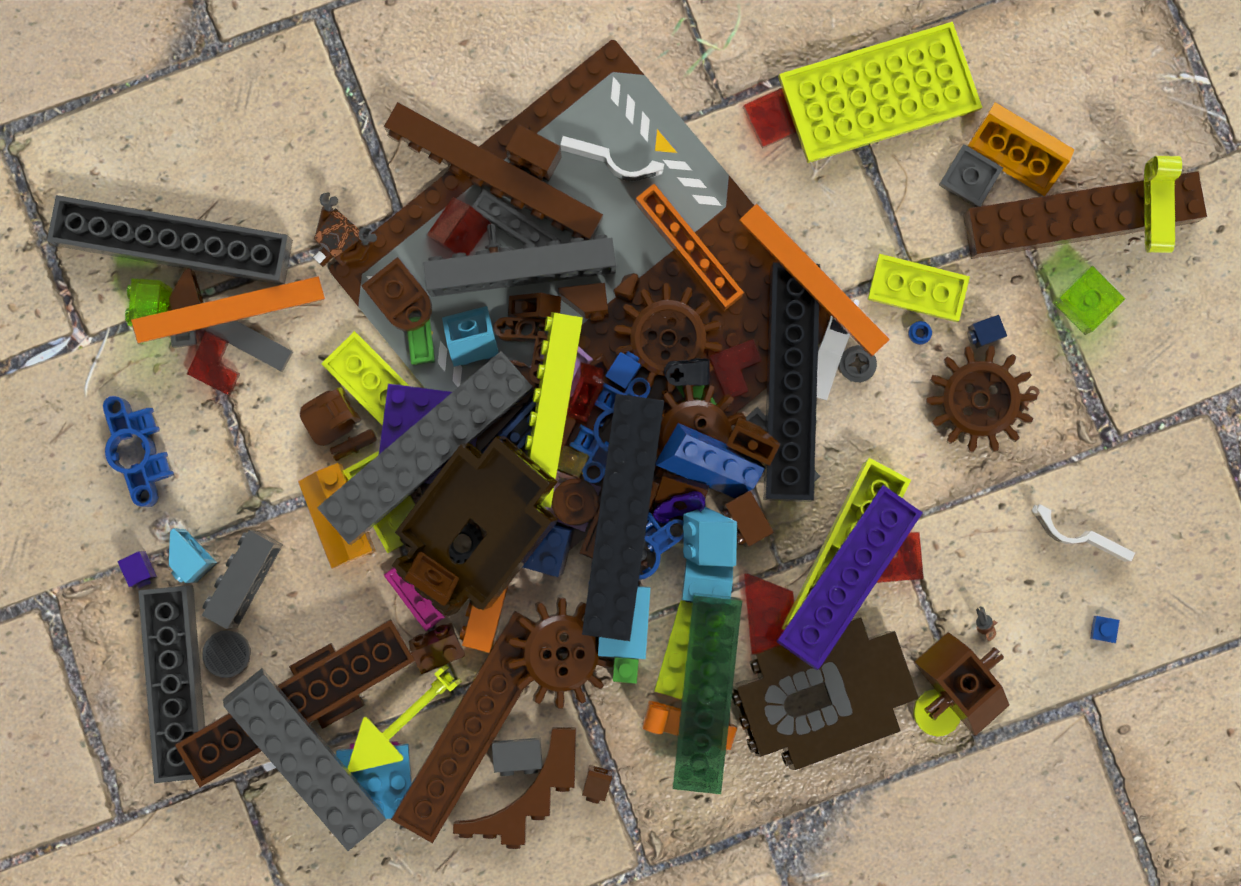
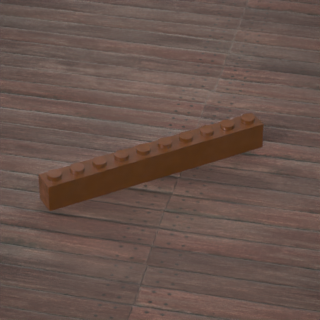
M398 102L384 125L386 132H388L387 136L396 142L402 140L408 143L407 147L419 154L421 151L428 154V159L440 165L443 162L449 166L448 169L454 174L461 176L463 173L470 177L469 181L476 186L481 187L483 184L490 188L489 192L499 198L505 196L510 199V203L519 209L523 207L529 209L533 217L541 221L544 218L552 222L551 226L561 232L564 229L571 232L572 238H584V241L592 240L603 220L602 213Z

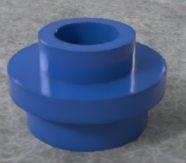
M918 321L910 326L908 335L913 343L922 345L931 339L932 329L926 322ZM917 329H921L923 331V337H918L916 335Z

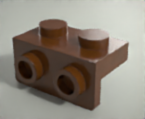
M452 623L440 625L433 631L419 634L409 640L411 655L421 675L465 657V652Z

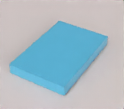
M638 586L630 641L599 637L598 656L646 659L651 587Z

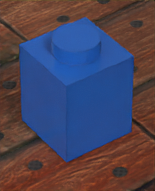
M629 351L626 354L620 352L607 372L606 377L627 389L642 366L638 363L640 358Z

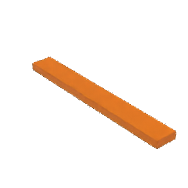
M757 203L739 220L871 357L890 340Z
M319 276L136 318L132 319L131 322L137 344L321 301L325 297Z

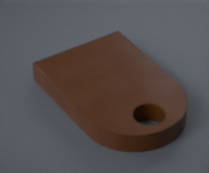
M398 257L361 285L389 322L399 330H417L423 327L431 317L432 302L429 295ZM413 311L421 312V318L417 322L409 320V316Z

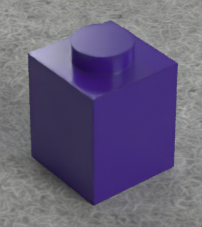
M138 551L117 561L129 587L137 586L138 589L144 588L152 584L151 579L157 577L146 551Z

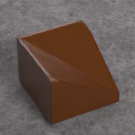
M635 273L625 275L620 285L613 290L615 297L632 302L640 284L638 275Z

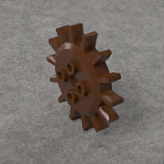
M664 283L662 287L663 300L655 303L652 301L650 293L643 289L641 291V298L647 305L645 309L638 312L631 305L625 304L623 307L628 315L635 318L633 326H615L614 331L619 334L630 335L631 339L630 345L620 346L615 350L616 355H619L620 352L626 354L629 351L640 358L638 363L649 370L646 380L650 388L654 385L657 375L665 376L664 367L670 361L702 358L704 349L714 352L722 350L721 344L706 341V332L717 330L721 327V322L712 321L708 324H703L700 318L701 314L708 311L711 303L708 300L702 302L695 310L687 305L692 297V288L687 287L683 291L681 300L674 301L670 299L671 288L669 284ZM670 318L676 320V325L673 327L667 325V321ZM649 332H656L657 337L655 340L648 338ZM665 332H672L675 335V342L672 345H665L662 342V335ZM683 337H687L690 341L687 346H682L680 343ZM665 350L670 352V357L666 360L661 357V353ZM710 363V372H711L714 368H713V366H712L711 363ZM676 368L674 369V373L670 374H672L674 378L675 375L681 372H679V370ZM666 378V389L669 393L673 392L675 386L670 384Z
M991 345L985 352V361L976 362L974 352L970 346L964 349V357L967 364L962 367H958L953 359L946 357L943 362L953 375L949 380L943 379L938 375H932L930 379L934 385L944 388L943 396H931L926 399L927 405H943L945 414L936 417L931 422L933 427L941 426L944 422L950 421L955 428L948 435L946 442L949 444L955 442L961 432L969 435L970 440L967 445L969 453H974L976 450L978 437H987L989 448L992 452H997L999 450V443L996 439V434L1003 431L1010 440L1016 442L1020 437L1010 426L1012 421L1017 419L1023 423L1031 424L1034 419L1029 414L1019 411L1020 402L1031 403L1037 400V394H1021L1018 387L1019 384L1027 382L1032 376L1030 371L1014 378L1008 370L1014 365L1016 356L1012 354L1007 357L1002 366L993 363L995 346ZM967 384L973 385L974 390L972 392L965 390ZM990 386H995L997 388L996 394H991L989 392ZM984 394L988 400L987 404L982 407L977 406L974 402L975 395ZM965 407L971 408L972 414L965 415L963 409ZM987 410H995L996 415L994 417H989L987 415Z
M712 384L705 385L701 398L693 397L691 385H683L684 399L675 402L671 393L664 390L661 393L669 407L662 413L656 456L661 454L678 423L727 444L732 432L731 426L735 425L738 417L745 420L746 417L742 412L735 413L729 417L725 415V409L734 400L729 394L723 396L716 405L712 403L711 398L714 393V386ZM699 419H705L703 426L697 425ZM658 466L654 473L660 479L664 471L667 472L668 470Z
M558 597L556 614L548 615L544 604L537 602L535 603V609L539 614V621L533 625L527 618L519 616L516 619L519 625L528 632L524 640L516 637L507 638L506 642L513 647L522 648V657L507 661L506 666L510 669L524 666L527 674L515 683L519 690L526 688L532 681L539 684L533 696L534 702L540 704L547 690L555 691V707L563 709L565 691L573 690L575 699L581 704L585 703L586 698L581 685L588 680L592 686L602 689L604 684L593 675L596 666L613 668L614 663L607 658H599V639L595 636L582 635L584 623L582 619L585 615L586 603L580 602L574 615L570 616L566 615V598ZM562 633L567 634V639L565 641L560 640V635ZM560 647H566L568 650V655L563 660H558L556 657V651ZM581 649L583 651V656L581 658H577L576 652ZM545 650L550 651V656L548 658H543V652ZM561 667L566 668V673L564 675L559 674V669Z

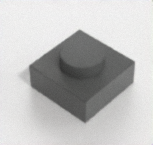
M196 330L171 336L172 347L197 345Z

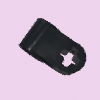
M695 358L670 361L664 367V375L668 382L674 386L710 384V360ZM677 368L681 373L677 374V378H673L670 373H674V369Z

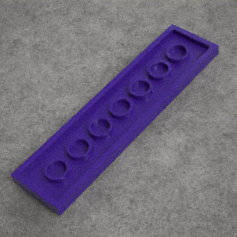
M883 485L776 642L815 670H818L923 512Z

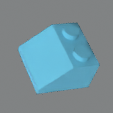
M487 306L442 317L447 347L454 367L482 359H490L499 353Z
M704 507L702 512L697 509L684 514V558L697 565L736 566L737 521L707 507Z
M173 528L170 531L169 566L173 570L171 574L181 583L183 581L185 583H197L217 562L186 529Z
M686 559L681 600L730 606L733 567L697 565Z

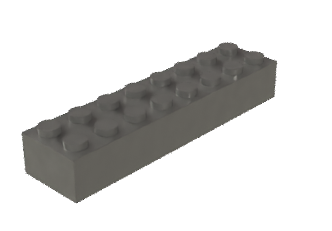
M597 235L593 237V240L584 241V238H574L569 240L570 243L560 244V241L547 242L546 246L537 247V244H527L522 246L523 249L513 250V247H504L495 253H490L489 250H481L475 252L476 255L466 256V253L453 254L452 258L443 259L442 256L428 258L429 261L423 262L426 290L431 297L614 274L616 273L613 238H607V235Z
M193 585L138 590L154 783L192 780L194 777L175 745L205 727Z
M263 668L223 699L225 709L347 851L386 821L382 809Z

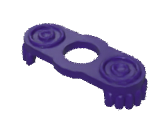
M697 491L684 495H675L670 500L657 505L653 513L654 518H656L655 520L658 523L668 524L670 518L679 515L683 516L695 509L702 512L705 507V497ZM683 501L687 508L679 510L674 506V502Z

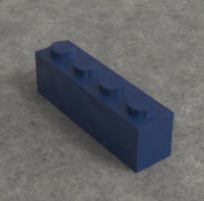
M533 396L480 451L482 454L494 438L498 436H505L519 449L524 446L527 435L531 436L532 426H529V418L531 412H535L536 408Z

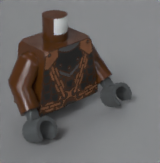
M329 192L321 194L320 203L323 207L314 240L322 249L313 258L322 267L332 258L341 266L346 263L362 260L372 244L371 242L377 240L376 234H369L371 228H361L359 230L336 208L333 210L332 206L338 204L336 196L331 197L329 200Z

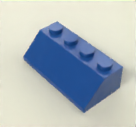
M679 423L655 463L656 466L687 479L709 485V488L733 498H737L754 489L765 471V467L760 461L726 446L725 443Z

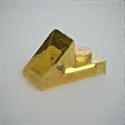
M564 446L560 452L558 469L581 479L589 455Z

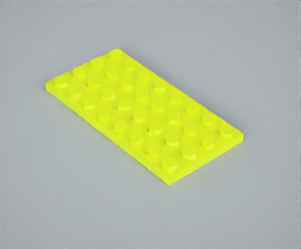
M953 22L787 71L778 76L807 163L970 114L983 108Z

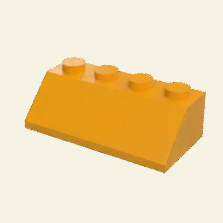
M994 102L967 145L969 148L1003 167V172L1043 196H1046L1069 164L1075 150Z
M340 463L320 469L298 481L331 569L376 552L369 532H366L354 544L349 545L317 508L348 482L343 472L345 470L343 464Z

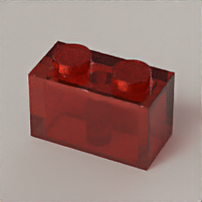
M580 362L572 381L566 416L587 422L603 386L602 368Z

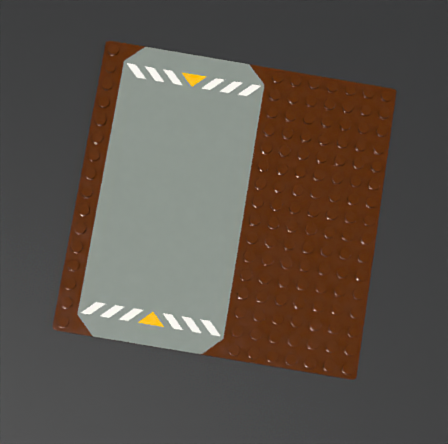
M610 40L479 146L510 163L507 158L506 147L520 124L559 146L562 137L566 136L609 148L610 157L614 164L625 171H640L646 168L651 161L663 163L662 175L636 182L624 181L614 176L607 168L605 162L561 150L562 158L550 180H542L603 214V220L594 236L607 235V238H613L616 273L431 297L426 290L423 262L429 261L428 258L434 256H442L443 259L452 258L453 254L466 253V256L476 255L475 252L489 250L485 249V246L489 245L487 226L492 223L471 210V206L483 189L489 192L490 188L483 184L481 187L476 186L469 181L470 177L463 173L461 176L456 175L450 170L371 233L376 234L377 240L371 242L372 244L362 260L346 263L343 266L336 261L329 267V272L424 388L453 392L492 359H482L454 367L447 347L442 317L487 306L492 326H494V323L499 318L508 317L509 296L546 293L559 296L558 288L605 283L609 316L599 321H592L590 318L585 319L562 300L560 314L583 317L578 346L592 359L600 354H604L611 367L618 356L615 350L620 346L631 344L630 335L619 334L614 331L617 325L633 326L635 318L625 312L623 309L625 304L631 305L635 310L641 312L647 307L645 301L641 298V291L646 289L654 303L662 301V287L664 283H668L671 288V300L680 301L683 291L689 287L692 288V297L687 305L693 310L697 309L702 302L707 300L711 303L708 311L700 316L703 324H708L712 321L721 322L720 328L706 332V341L721 344L722 350L714 352L704 349L701 357L709 359L714 368L712 371L717 373L715 380H710V384L714 386L712 398L716 404L726 394L734 398L732 404L725 409V415L729 417L737 413L767 388L770 267L773 262L778 261L739 222L754 204L616 40ZM522 168V170L527 172L528 174L531 173L530 171ZM655 184L744 292L743 296L725 311L721 309L636 205V197L651 185ZM502 196V198L497 197L561 240L560 244L570 243L569 240L574 239L571 237V232L565 229L563 232L551 226L552 222L544 218L541 221L533 217L529 209L525 207L519 209L510 203L511 200L505 196ZM495 226L497 244H501L500 248L513 247V250L523 249V243ZM397 257L431 299L432 314L430 322L435 355L434 363L411 364L407 331L394 327L361 286ZM628 274H637L640 284L633 301L629 302L615 297L613 290L620 285L622 278ZM820 304L818 345L823 340L831 316ZM413 311L409 318L421 316V312ZM674 318L668 319L667 325L670 327L675 326L676 320ZM506 325L501 331L504 333L505 330L510 328ZM532 325L524 326L522 335H529L533 330ZM649 332L648 338L655 340L657 337L656 332ZM665 332L662 335V342L665 345H672L675 342V335L672 332ZM495 334L499 352L502 351L509 360L525 363L531 369L534 342L504 341ZM683 337L680 340L682 346H687L690 342L687 337ZM663 351L661 357L665 360L668 359L670 352ZM642 366L634 379L643 378L646 380L649 370ZM587 375L570 393L569 404L582 409L561 454L557 469L559 472L586 482L588 481L583 476V469L589 456L571 447L570 443L576 439L580 431V425L594 431L596 419L605 411L592 404L599 396ZM657 375L655 377L654 385L650 388L647 398L664 400L661 392L667 390L665 376ZM637 382L633 385V392L638 396L643 395L647 390L643 382ZM675 386L674 391L670 393L673 395L675 402L684 398ZM665 400L663 412L669 407L668 403ZM525 404L519 407H512L478 436L476 448L481 451ZM613 413L605 416V419L613 417ZM705 419L698 420L697 425L703 426ZM587 435L583 439L581 445H583V443L585 442ZM524 444L520 450L528 456V450H525ZM595 465L590 466L587 470L588 476L592 479L598 478L601 474L599 467ZM654 473V476H653V481L658 478V477L655 475V473ZM603 478L599 482L591 484L601 487ZM600 490V493H599V495H598L599 504H600V502H601V496H602L601 490ZM594 517L588 522L585 532L574 529L569 551L587 536Z

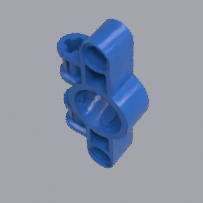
M643 378L632 380L625 393L605 383L602 384L603 389L598 399L594 400L592 404L605 411L596 419L594 431L580 425V431L576 439L570 443L571 447L589 456L583 469V476L588 482L597 483L605 475L609 442L605 441L604 443L599 435V426L603 427L606 421L605 416L613 413L616 394L647 398L650 392V385L647 380ZM643 382L646 385L647 390L643 395L638 396L633 392V385L635 383ZM610 393L608 400L606 401V403H604L606 397ZM587 435L585 442L583 443V445H581L583 439ZM592 465L599 467L601 472L600 476L596 479L590 478L587 474L588 468Z
M110 396L103 403V411L111 433V437L108 439L105 447L107 462L114 470L124 474L133 503L141 507H152L158 502L159 498L155 482L174 475V472L170 471L167 461L168 453L156 454L155 443L149 436L160 431L152 414L154 409L145 408L132 412L127 400L117 396ZM116 402H120V411L114 413L113 405ZM132 435H137L142 439L141 445L146 453L140 464L136 463L131 465L130 469H126L119 463V453L116 452L118 444L122 440L133 438ZM147 490L149 492V499L144 503L141 500V493Z
M648 512L645 542L649 543L647 545L652 553L655 552V563L652 568L649 566L642 571L644 574L639 575V580L653 575L659 567L661 554L684 538V531L680 537H674L670 533V527L673 524H680L683 528V521L673 520L661 528L652 514Z

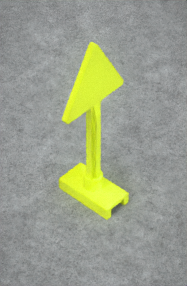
M447 664L434 674L437 679L431 684L432 687L384 732H380L368 717L363 718L347 768L350 773L404 759L402 754L391 744L390 739L435 696L441 695L446 689L451 692L462 682L460 678L453 682V676L449 672L444 673L449 669Z

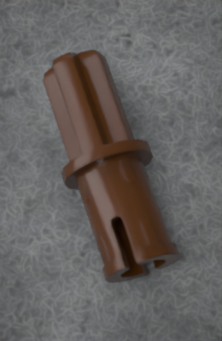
M368 429L354 437L349 436L348 440L331 447L330 452L334 454L341 451L333 456L335 461H339V459L354 452L356 454L359 453L360 449L376 442L377 437L372 429Z

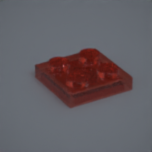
M782 88L743 105L745 114L762 149L797 133Z

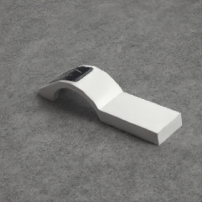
M566 136L562 137L560 144L562 151L605 162L613 175L624 181L636 182L659 176L663 173L664 164L651 161L646 168L640 171L629 172L620 169L614 164L610 157L609 148Z
M855 299L854 303L857 306L859 305V300ZM830 316L825 335L818 349L817 398L826 401L841 356L850 336L832 316Z
M1041 504L1038 506L1034 505L1032 508V512L1045 532L1055 541L1065 544L1087 542L1124 562L1132 561L1135 552L1093 531H1085L1076 538H1067L1055 529L1049 508Z

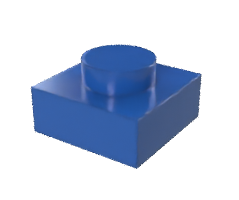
M1094 616L1090 639L1116 643L1120 620Z

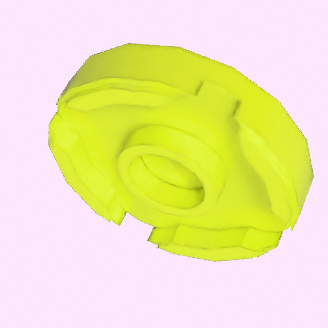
M935 689L925 691L915 701L913 708L914 721L928 735L936 737L945 736L956 729L960 723V718L948 707L936 720L931 719L928 716L930 713L927 714L924 708L928 707L939 697V693Z

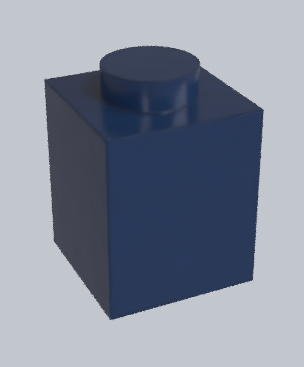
M999 314L972 324L968 327L969 331L967 332L970 343L972 345L975 344L976 349L1007 337Z

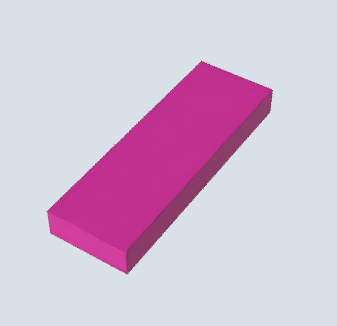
M393 567L384 574V577L423 629L428 631L445 616L433 607L432 601L423 598L417 593L414 585L405 582L398 576L397 570Z

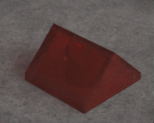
M453 197L431 227L427 236L453 254L466 253V256H469L488 230L487 226L491 225V223L472 206Z

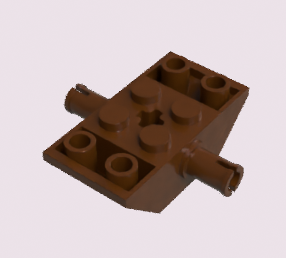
M947 632L919 656L913 663L939 693V697L928 707L924 708L927 714L930 713L928 716L936 720L940 714L950 707L970 732L976 736L1010 706L1002 685L990 672L996 664L1004 659L1002 654L998 655L1000 651L993 647L982 659H979L972 649ZM963 679H966V681H967V682L965 683V686H966L967 688H964V687H963V684H962Z

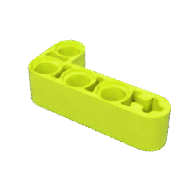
M1154 156L1145 164L1144 225L1145 250L1147 253H1172L1174 250V180L1179 178L1182 172V158L1180 156Z

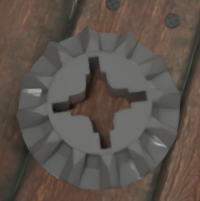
M860 345L849 347L843 352L839 368L842 375L850 382L861 383L869 380L874 375L877 368V360L875 355L871 357ZM856 355L859 358V362H867V364L860 367V374H858L856 367L849 366L855 362Z

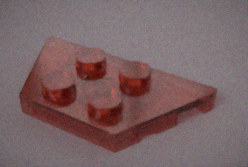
M745 573L744 584L751 654L779 645L776 641L784 631L782 627L794 604V594L789 589Z

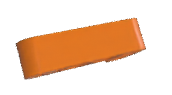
M655 701L648 702L642 723V728L652 733L663 734V732L725 750L732 749L738 726L729 722Z

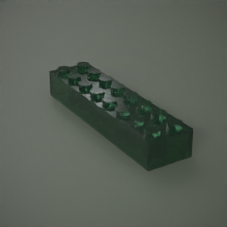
M693 593L672 779L673 789L721 794L742 608L741 598Z

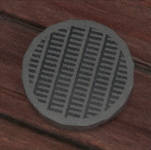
M229 630L217 632L204 645L203 661L206 668L213 675L221 678L233 677L242 673L249 664L251 655L250 645L247 639L238 632Z

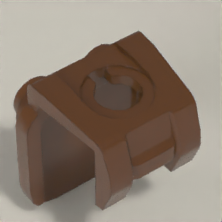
M343 387L322 393L305 403L300 409L302 423L312 440L320 446H327L350 433L354 425L361 421L360 416L355 412L347 399V394Z

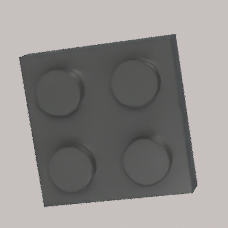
M963 144L939 186L972 206L980 207L1003 167Z

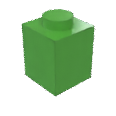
M615 657L613 681L637 684L639 659Z

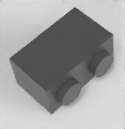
M541 737L493 741L492 743L494 773L500 772V776L514 775V771L524 770V774L538 773V769L543 767Z

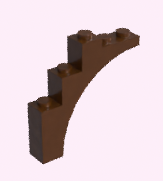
M552 727L550 748L545 763L535 781L524 794L509 806L493 814L476 819L456 820L453 824V834H459V838H473V834H481L485 839H495L497 835H501V845H506L508 849H520L521 845H525L527 816H531V820H545V816H550L551 787H556L555 791L569 792L570 788L575 787L576 727Z

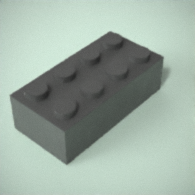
M249 530L248 533L244 532L238 541L240 546L238 551L229 557L226 563L227 571L224 576H219L214 585L216 591L212 597L209 596L202 607L204 609L202 616L226 629L238 628L283 546L282 543L260 531Z

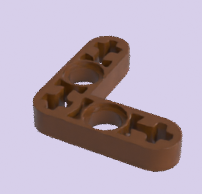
M499 318L494 323L493 330L501 340L535 343L530 378L539 387L540 379L537 378L539 363L543 365L544 360L540 358L543 340L547 341V335L543 332L545 331L546 319ZM507 325L510 329L505 330L503 333L501 329H504ZM532 325V332L529 335H522L523 327Z

